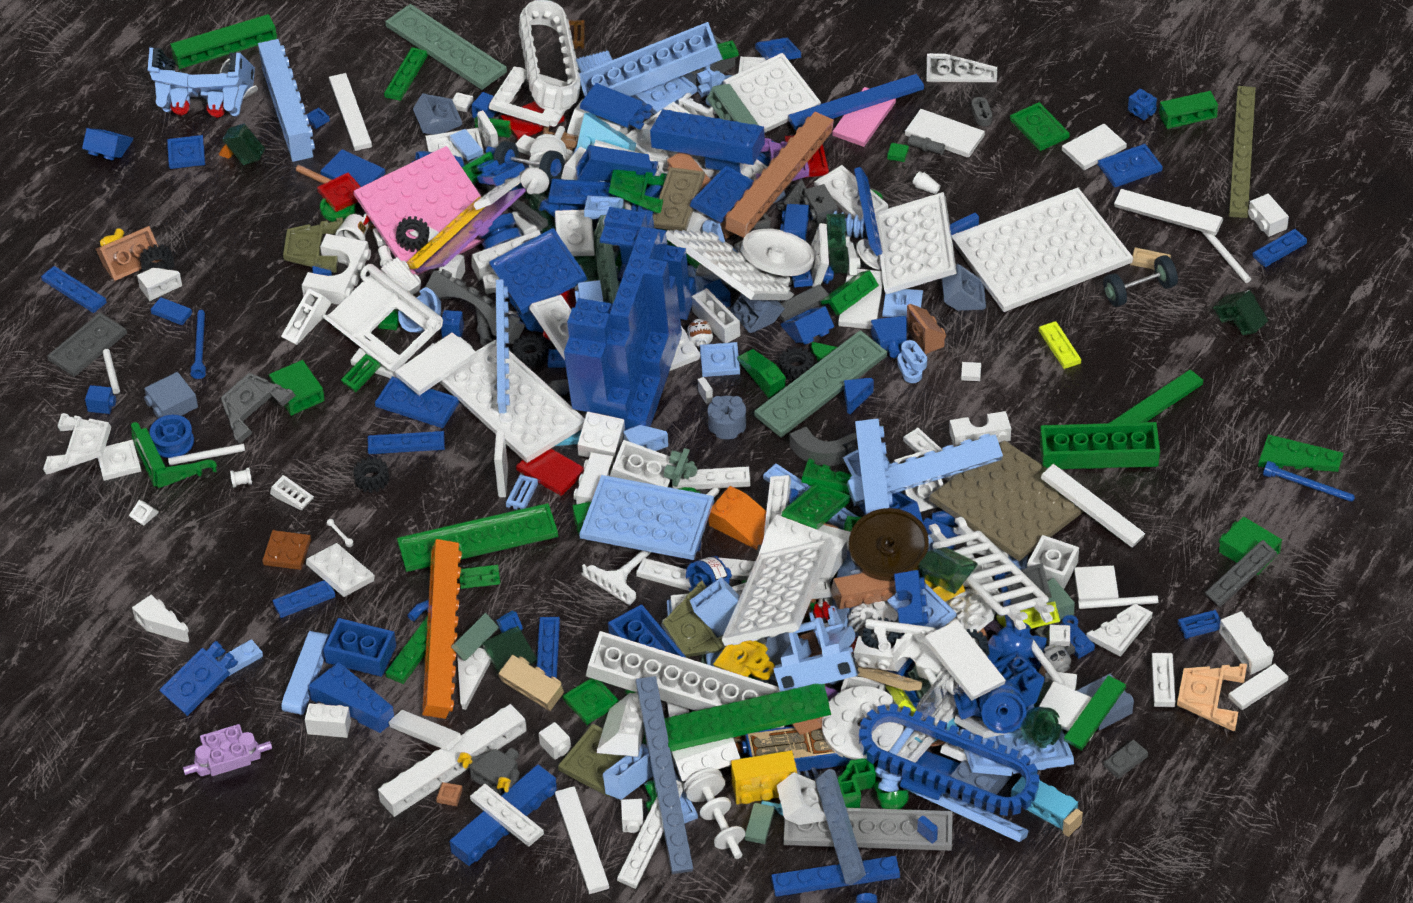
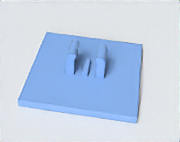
M903 289L887 295L885 293L883 317L906 316L907 318L908 304L921 308L923 290Z

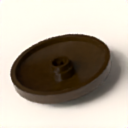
M883 508L866 514L857 521L849 536V552L853 563L862 573L877 580L894 581V574L918 570L928 555L929 538L924 525L917 517L901 509Z

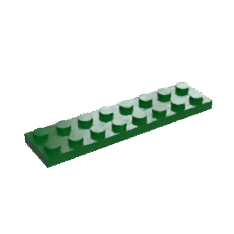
M549 503L399 537L397 541L405 570L408 572L431 566V551L436 539L459 543V551L462 552L461 559L555 538L558 537V531Z
M812 684L664 718L669 741L668 746L672 752L831 715L825 684Z

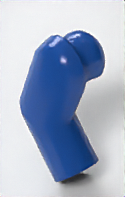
M429 600L417 604L408 613V618L411 621H415L425 610L428 611Z

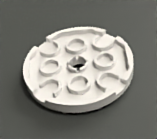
M965 589V592L946 601L956 612L957 616L945 626L958 620L965 630L970 629V632H973V629H976L978 632L989 622L993 621L996 611L974 589Z
M869 686L852 687L834 696L829 701L831 715L822 718V732L828 746L841 757L845 756L854 760L867 758V754L863 756L860 750V726H858V722L866 718L867 713L872 709L877 713V706L885 704L887 711H889L890 704H896L892 696L881 689ZM898 706V712H901L902 709ZM887 722L877 726L872 733L874 743L879 748L889 752L903 733L904 725Z

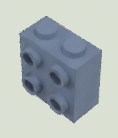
M178 372L144 388L146 393L144 400L149 407L152 406L157 418L166 415L182 416L198 408L195 393Z
M1108 675L1077 691L1093 697ZM1125 690L1097 728L1098 731L1132 714L1134 700Z

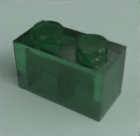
M245 123L230 127L222 139L243 165L259 161L265 150V147Z

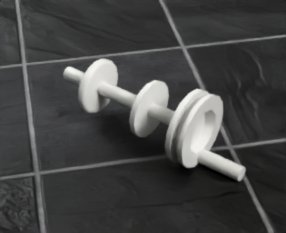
M559 126L555 136L552 134L538 136L531 146V157L529 160L540 162L542 156L549 150L560 152L565 159L567 150L564 142L561 140L565 128ZM529 164V169H526L521 176V183L527 190V193L539 194L548 188L549 178L543 170L539 169V166Z
M710 768L699 771L686 780L683 790L687 798L692 802L707 800V803L700 810V816L705 820L716 819L720 826L721 832L714 839L715 847L718 849L730 848L734 858L739 859L742 857V853L738 843L745 837V830L739 826H728L724 814L729 811L731 801L726 797L716 799L714 797L725 786V779L718 769Z

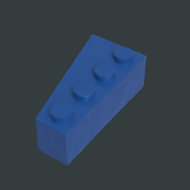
M339 662L308 685L312 701H319L325 705L349 707L350 717L357 719L358 723L379 733L389 726V721L394 717L393 706Z

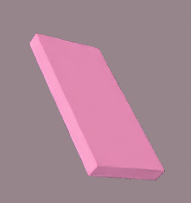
M896 98L844 115L832 131V136L864 147L895 105Z

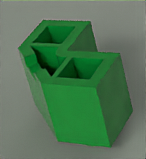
M867 758L851 760L846 766V770L837 779L846 808H860V790L874 788L876 772L873 764Z

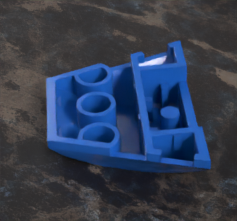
M1018 651L992 663L1006 682H1011L1021 690L1026 707L1037 702L1045 678ZM981 713L973 715L977 717H982Z

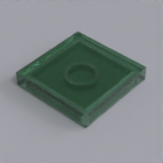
M518 626L482 644L498 673L512 655L517 658L523 657L529 662V665L537 662L535 654Z

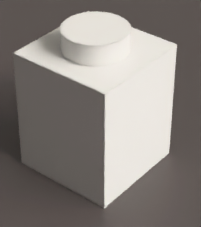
M555 722L539 732L540 745L554 760L564 756L571 750L570 737Z
M642 799L621 800L623 832L635 833L640 831L643 826Z

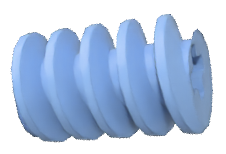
M834 211L833 215L829 217L827 233H830L833 228L834 234H837L840 230V234L843 236L847 231V236L849 237L854 233L855 238H859L861 234L862 239H864L866 232L864 216L860 221L858 215L852 219L851 213H849L847 218H845L844 212L837 216V211Z

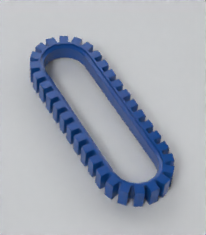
M885 704L877 706V713L872 709L867 713V717L862 719L859 729L860 750L863 756L867 754V760L870 763L874 764L878 759V768L885 770L889 764L890 773L897 775L899 770L902 769V777L909 780L911 775L914 774L915 783L921 785L923 779H926V787L934 789L937 783L938 792L945 794L947 789L950 788L951 797L957 799L959 794L962 793L963 802L969 804L971 799L975 798L974 806L982 808L985 802L987 803L986 811L994 813L996 807L1000 808V815L1008 816V809L1010 808L1013 815L1021 813V807L1025 810L1031 806V802L1035 801L1039 788L1038 769L1034 763L1030 765L1031 759L1025 754L1021 759H1018V750L1012 748L1010 754H1006L1007 746L999 744L996 750L994 749L995 741L988 739L986 744L983 745V737L976 734L974 739L971 740V732L963 730L960 736L958 735L959 727L951 725L948 731L946 730L947 722L940 720L938 725L935 726L934 717L928 715L926 720L923 721V713L915 711L912 717L911 708L906 706L903 707L901 712H898V704H890L889 711H887ZM883 723H899L1015 769L1024 777L1025 788L1021 793L1013 797L998 796L887 752L874 743L872 733L877 726Z

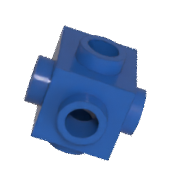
M1140 88L1129 97L1128 111L1145 120L1156 112L1157 98Z

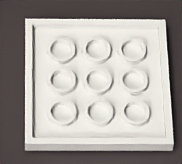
M783 53L729 77L723 82V85L730 84L758 125L764 126V133L789 122V114L821 104L820 100Z

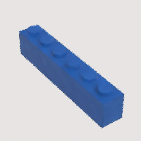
M537 765L501 797L527 816L533 810H537L548 797L550 798L557 790L556 778L540 765ZM483 811L450 840L451 853L470 866L473 862L478 861L489 848H493L503 836L508 835L510 831Z

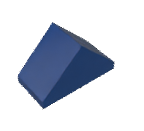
M872 378L844 380V396L848 414H851L874 392V380Z

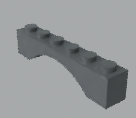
M442 269V271L434 270L426 287L431 289L440 299L462 298L474 304L486 317L492 334L497 337L496 305L492 303L493 300L487 296L482 297L479 295L477 289L467 287L465 281L453 278L451 272ZM505 313V317L509 319V328H505L506 332L509 333V343L514 344L516 339L520 337L526 324L520 321L521 318L517 315Z

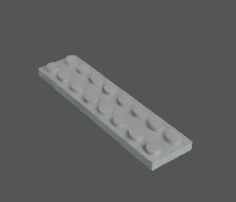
M846 808L857 846L860 848L952 851V811ZM922 815L938 827L937 840L933 844L917 831L918 819ZM785 819L784 845L835 847L827 821L798 825Z

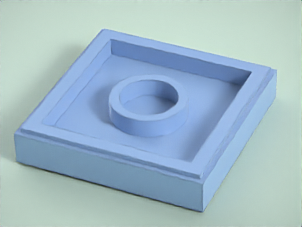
M737 342L700 345L703 377L740 374L739 361L737 360Z

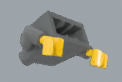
M510 748L505 754L497 749L478 756H471L466 752H461L457 760L458 763H463L462 767L464 768L470 766L472 780L482 786L484 784L488 785L500 796L508 792L519 781L520 773L515 761L519 754L513 748Z

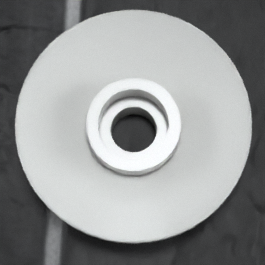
M860 240L856 248L862 261L874 269L881 270L880 255H875L868 240Z

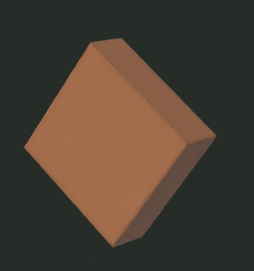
M442 782L437 796V803L457 806L463 790L462 786Z

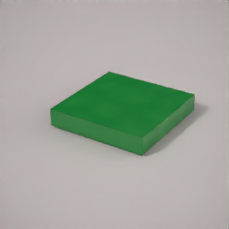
M593 678L563 695V700L586 725L608 713L609 709L619 702L601 681Z

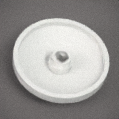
M777 229L751 231L744 237L741 247L742 254L752 265L768 273L782 276H796L806 273L811 269L815 258L813 249L806 241L794 234Z

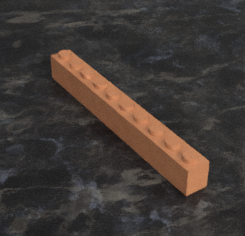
M814 112L811 117H807L804 125L797 129L795 136L788 140L785 148L782 147L778 156L771 160L769 167L765 168L761 176L754 180L752 187L745 191L743 198L735 203L732 211L727 212L725 216L726 230L743 238L751 231L830 136L833 128V119L818 112Z

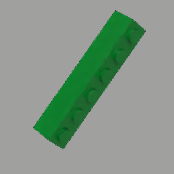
M267 14L177 41L170 45L173 58L178 68L182 69L228 55L230 52L235 53L258 46V43L277 39L275 25L270 15Z

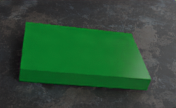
M1040 102L1010 115L1011 122L1039 151L1070 137V133Z

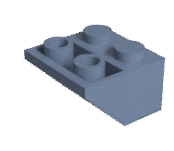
M741 294L730 308L749 333L774 323L785 309L778 300H750L744 294Z

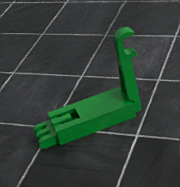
M137 422L131 424L132 440L153 486L158 488L164 487L195 474L201 477L202 469L212 468L213 472H217V464L213 460L171 466L165 469V465L147 428L141 429Z

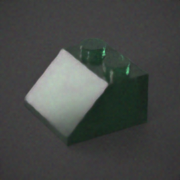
M947 547L930 550L918 564L924 579L954 594L978 565L977 562Z

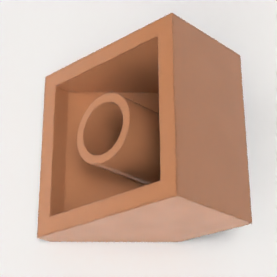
M908 304L907 332L922 351L927 354L944 347L946 334L944 329L937 325L934 316H931L926 309Z

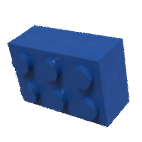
M338 618L323 648L326 663L335 665L339 662L348 669L382 677L396 648L394 631Z

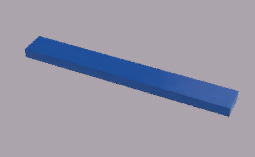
M914 74L789 114L788 120L796 131L804 125L807 117H811L814 112L833 119L923 90L924 84L918 75Z

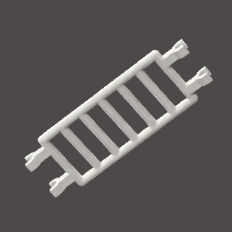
M963 517L955 518L958 527L953 530L956 534H960V536L948 539L941 533L937 524L929 525V529L932 532L929 536L934 541L932 548L949 565L952 564L957 573L1000 616L1008 615L1014 621V625L1018 630L1026 629L1023 620L1028 618L1025 612H1020L1021 610L1034 607L1040 613L1045 623L1053 620L1049 613L1053 612L1055 608L1052 605L1046 604L1049 598L981 531L973 532L967 526ZM975 539L981 542L980 544L947 552L944 549L945 547ZM989 550L992 553L961 563L955 560V558ZM998 560L1003 564L971 574L965 570ZM1009 571L1015 575L982 585L976 581ZM1020 582L1026 586L994 596L987 592ZM1031 593L1037 597L1005 607L999 604V602Z

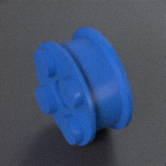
M163 416L157 419L150 428L152 441L162 457L171 458L184 455L194 444L191 424L183 416Z

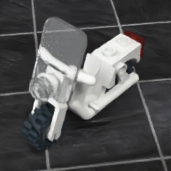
M881 617L878 620L867 619L866 628L864 627L863 629L864 643L861 636L855 637V640L849 646L853 649L851 654H854L857 666L898 672L904 663L911 658L916 664L918 676L929 680L931 688L922 697L916 708V711L923 713V721L926 720L928 715L935 717L952 695L956 693L959 696L964 695V690L924 641L926 635L937 629L927 626L896 623L893 620L889 622L888 618H885L884 621H882ZM966 629L986 656L989 655L986 636H983L981 631L977 633L976 629H973V632H970V629Z

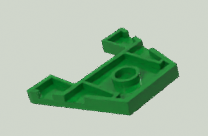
M613 169L608 193L661 214L663 199L646 196L645 191L647 184L663 186L667 174L661 173L660 176H653L652 172H646L645 175L636 174V171Z

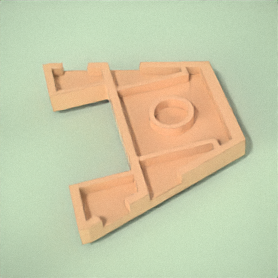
M1239 664L1237 667L1222 665V668L1210 669V666L1184 668L1177 705L1229 730L1235 731L1238 712L1217 707L1222 680L1244 683L1247 664Z

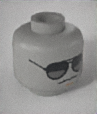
M1051 644L1044 649V656L1057 672L1064 673L1070 668L1071 658L1063 646Z

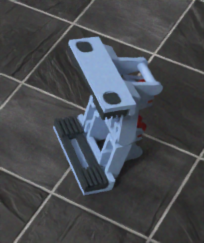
M150 48L148 71L155 82L156 104L162 107L165 112L173 111L180 116L185 115L189 111L190 97H201L208 100L207 111L213 117H221L225 111H229L234 117L238 116L243 96L253 86L255 67L241 53L230 52V64L228 65L230 72L228 74L189 75L176 72V62L173 59H169L160 48Z

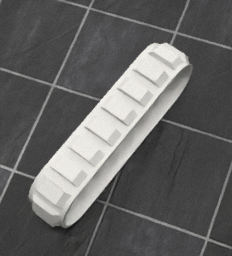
M535 0L523 8L519 21V35L529 88L536 104L541 108L556 112L565 111L577 102L581 86L574 45L571 40L569 20L566 18L567 15L563 8L557 3L548 0ZM532 25H546L558 32L560 36L559 42H561L562 46L561 52L564 56L563 63L566 66L565 73L568 76V86H552L540 78V70L537 67L538 59L535 56L536 49L533 46L534 38L531 35Z

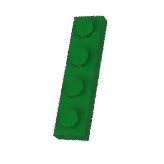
M428 616L386 671L387 678L404 684L426 655Z

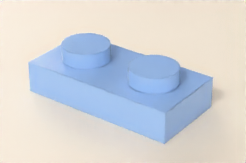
M252 639L229 652L238 663L235 667L228 669L231 675L263 657L262 651ZM226 654L219 657L218 662H220Z

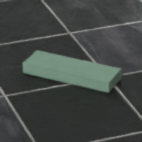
M485 613L451 647L466 661L499 627Z

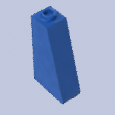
M589 145L576 165L577 180L611 181L613 169L636 171V174L645 175L646 172H651L652 163L650 162L649 154Z

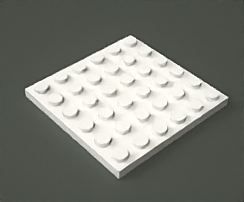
M667 230V240L677 247L686 248L688 255L750 300H789L793 297L794 294L790 292V287L784 283L779 284L775 281L776 277L772 274H765L761 269L752 265L742 253L733 251V246L718 240L719 236L715 233Z

